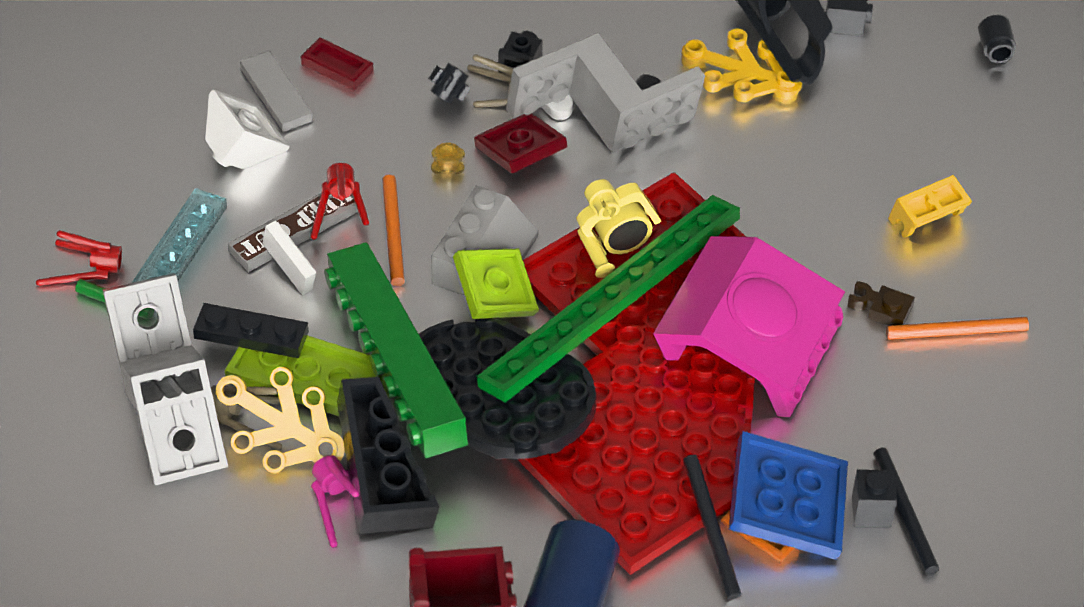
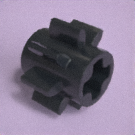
M448 63L444 69L436 66L428 78L434 83L430 91L450 104L455 98L463 101L471 89L465 83L469 75L451 63Z

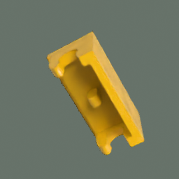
M952 175L898 198L888 220L892 226L902 221L904 225L902 237L906 238L912 235L914 230L920 226L951 213L953 216L963 213L965 208L971 205L972 201L955 176Z

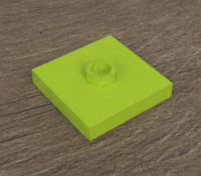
M519 248L458 250L454 254V263L472 319L534 316L539 311Z

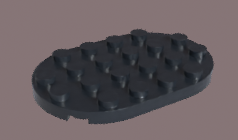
M493 318L475 319V322H461L458 324H454L452 319L433 325L420 332L419 336L465 416L468 446L490 455L495 459L539 457L560 452L564 447L579 438L591 424L597 406L594 380L588 369L576 358L569 354L565 355L511 399L503 402L478 388L477 376L531 334L510 323Z

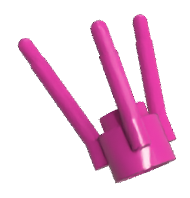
M334 455L322 457L314 464L312 474L316 481L311 484V488L317 496L330 546L334 548L337 546V540L325 493L329 492L331 495H337L346 489L353 497H358L359 491L350 481L349 472L344 469L339 459Z

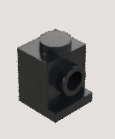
M512 31L504 47L498 51V63L514 69L518 66L511 65L512 61L525 64L542 57L543 39H539L531 31H523L522 33Z

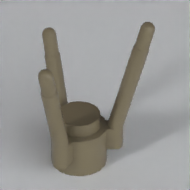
M477 54L473 55L472 59L501 72L474 65L467 66L469 71L509 82L510 88L513 68ZM508 99L474 101L473 106L476 108L507 106Z
M213 385L211 391L218 423L227 425L237 431H256L230 418L233 415H239L243 406L238 403L235 405L222 403L217 398L216 385ZM225 386L224 393L227 397L232 398L237 394V388ZM247 387L248 392L264 402L281 405L279 397L265 396L277 394L278 391L275 387ZM277 441L265 444L276 450L282 449V444Z

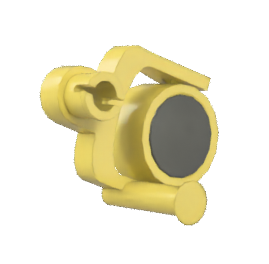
M600 179L590 183L585 189L584 195L589 205L576 217L580 226L577 232L597 269L595 275L598 278H605L615 270V266L610 264L605 256L607 255L606 250L613 254H624L638 249L648 240L652 233L653 227L647 215L650 216L655 225L661 222L651 201L638 184L634 182L614 189L608 180Z

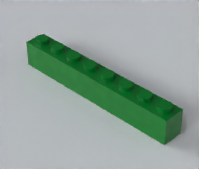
M365 242L327 253L329 268L324 269L327 285L330 290L335 288V295L340 310H347L349 326L352 332L358 331V339L363 353L370 354V362L375 376H382V385L388 398L394 399V407L399 421H406L407 433L411 444L419 446L425 459L467 446L465 416L369 244Z

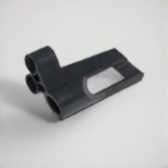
M736 0L791 82H802L806 85L812 84L819 76L824 63V41L833 29L832 23L819 0ZM791 5L808 29L807 47L798 59L792 58L769 21L783 16L790 9Z

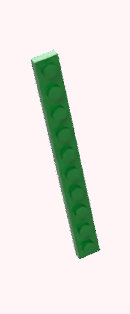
M710 196L477 376L478 388L503 402H507L705 247L711 236H719L740 219V208L719 197Z

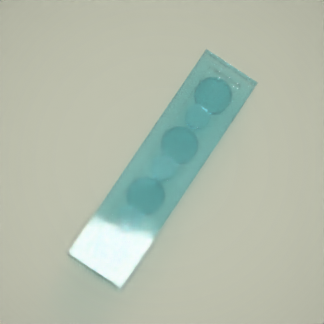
M195 188L132 283L172 273L176 274L177 281H179L227 209L226 198Z

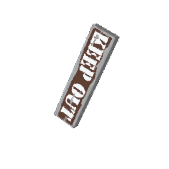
M321 193L229 242L228 252L247 272L274 259L262 243L265 226L275 220L279 222L296 246L310 239ZM331 194L329 195L319 233L358 212L352 194L343 201L333 197Z

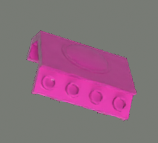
M711 236L653 334L666 360H679L687 345L704 347L759 380L768 394L777 417H791L795 407L801 401L803 392L811 377L815 375L819 362L828 350L836 330L842 324L843 312L838 304L845 291L758 237Z

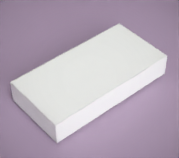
M275 220L266 225L262 244L302 296L312 291L316 270L279 222Z

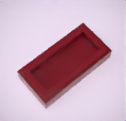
M321 37L301 55L302 65L353 90L374 71L372 62Z

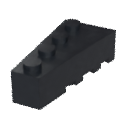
M379 377L342 379L337 406L349 478L359 491V496L353 497L359 534L434 527L440 506L435 496L431 495L427 487L425 474L421 466L418 467L412 455L409 440L406 434L403 435L397 423V415Z

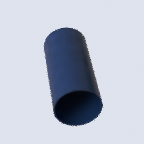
M565 520L553 525L549 531L524 607H602L620 553V548L615 538L603 528L585 521Z

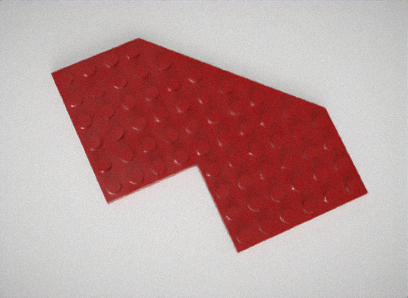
M675 172L642 190L651 201L661 222L655 225L650 216L647 215L653 227L652 233L648 240L638 249L624 254H613L606 250L607 255L605 256L608 262L615 266V270L705 201L701 195ZM731 225L719 235L722 237H746L734 225ZM579 228L523 259L534 295L555 316L604 279L598 278L595 275L597 269L577 232ZM704 247L583 341L597 355L583 364L594 380L597 401L594 418L586 431L558 453L517 459L576 520L595 524L615 538L620 548L617 562L629 575L704 527L683 458L693 454L698 456L716 515L719 517L731 509L738 438L743 431L751 433L755 378L701 346L687 345L679 360H666L653 334Z

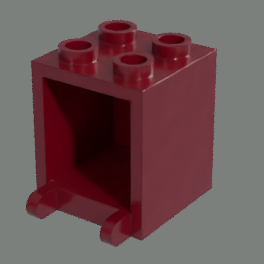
M503 546L424 552L422 548L418 547L409 550L410 607H517L516 594H512L511 585H513L512 562L504 561Z

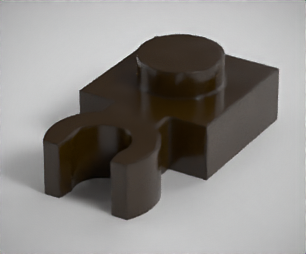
M856 281L854 294L862 297L850 294L847 306L856 311L869 310L868 319L888 326L904 325L913 308L915 297L883 285L879 292L872 290L871 286L867 283Z

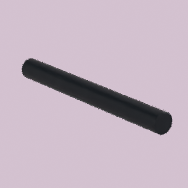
M885 447L878 448L874 451L873 455L879 469L894 470L896 508L926 575L935 574L939 571L938 563L889 452Z
M696 454L683 458V462L728 600L736 599L742 593L698 456Z

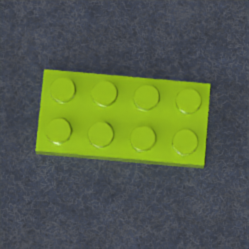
M308 335L299 358L238 347L225 369V376L237 375L245 381L247 387H274L270 382L272 371L278 367H287L294 376L292 388L296 403L304 405L302 401L303 392L311 386H318L324 391L326 396L323 403L325 412L339 416L337 399L342 379L379 377L382 382V376H375L370 355ZM279 371L276 373L275 380L279 385H285L289 377L286 372ZM312 390L308 393L307 400L310 404L316 405L320 402L321 396L317 391Z

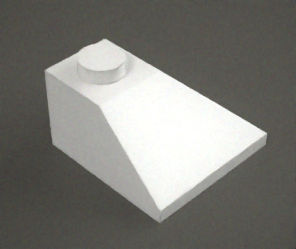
M214 89L209 93L205 141L214 152L212 156L218 163L225 167L232 165L246 169L282 154L289 149V144L258 105Z

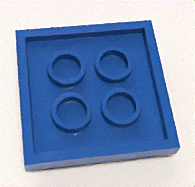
M743 431L737 442L729 530L837 560L842 552L848 461Z

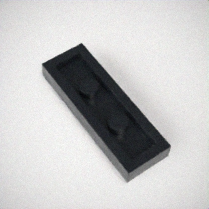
M203 303L193 328L194 339L294 358L300 357L309 332L308 322L208 303Z

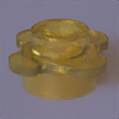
M442 143L432 150L431 156L434 158V163L431 164V170L434 173L460 174L464 171L462 159L465 157V152L456 144Z

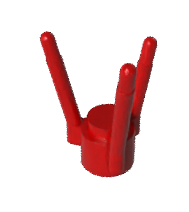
M346 163L331 165L327 169V181L322 183V193L310 236L312 240H316L330 194L341 201L352 194L363 225H369L367 212L360 194V184L354 181L353 168Z
M59 230L56 233L57 236L69 241L57 239L55 244L67 249L90 253V267L96 268V271L36 280V285L44 286L77 282L80 279L108 280L109 273L119 274L122 262V246L111 245L108 242H100Z

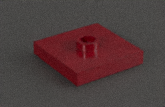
M533 113L518 116L474 137L475 147L511 174L568 147L567 139L564 135Z

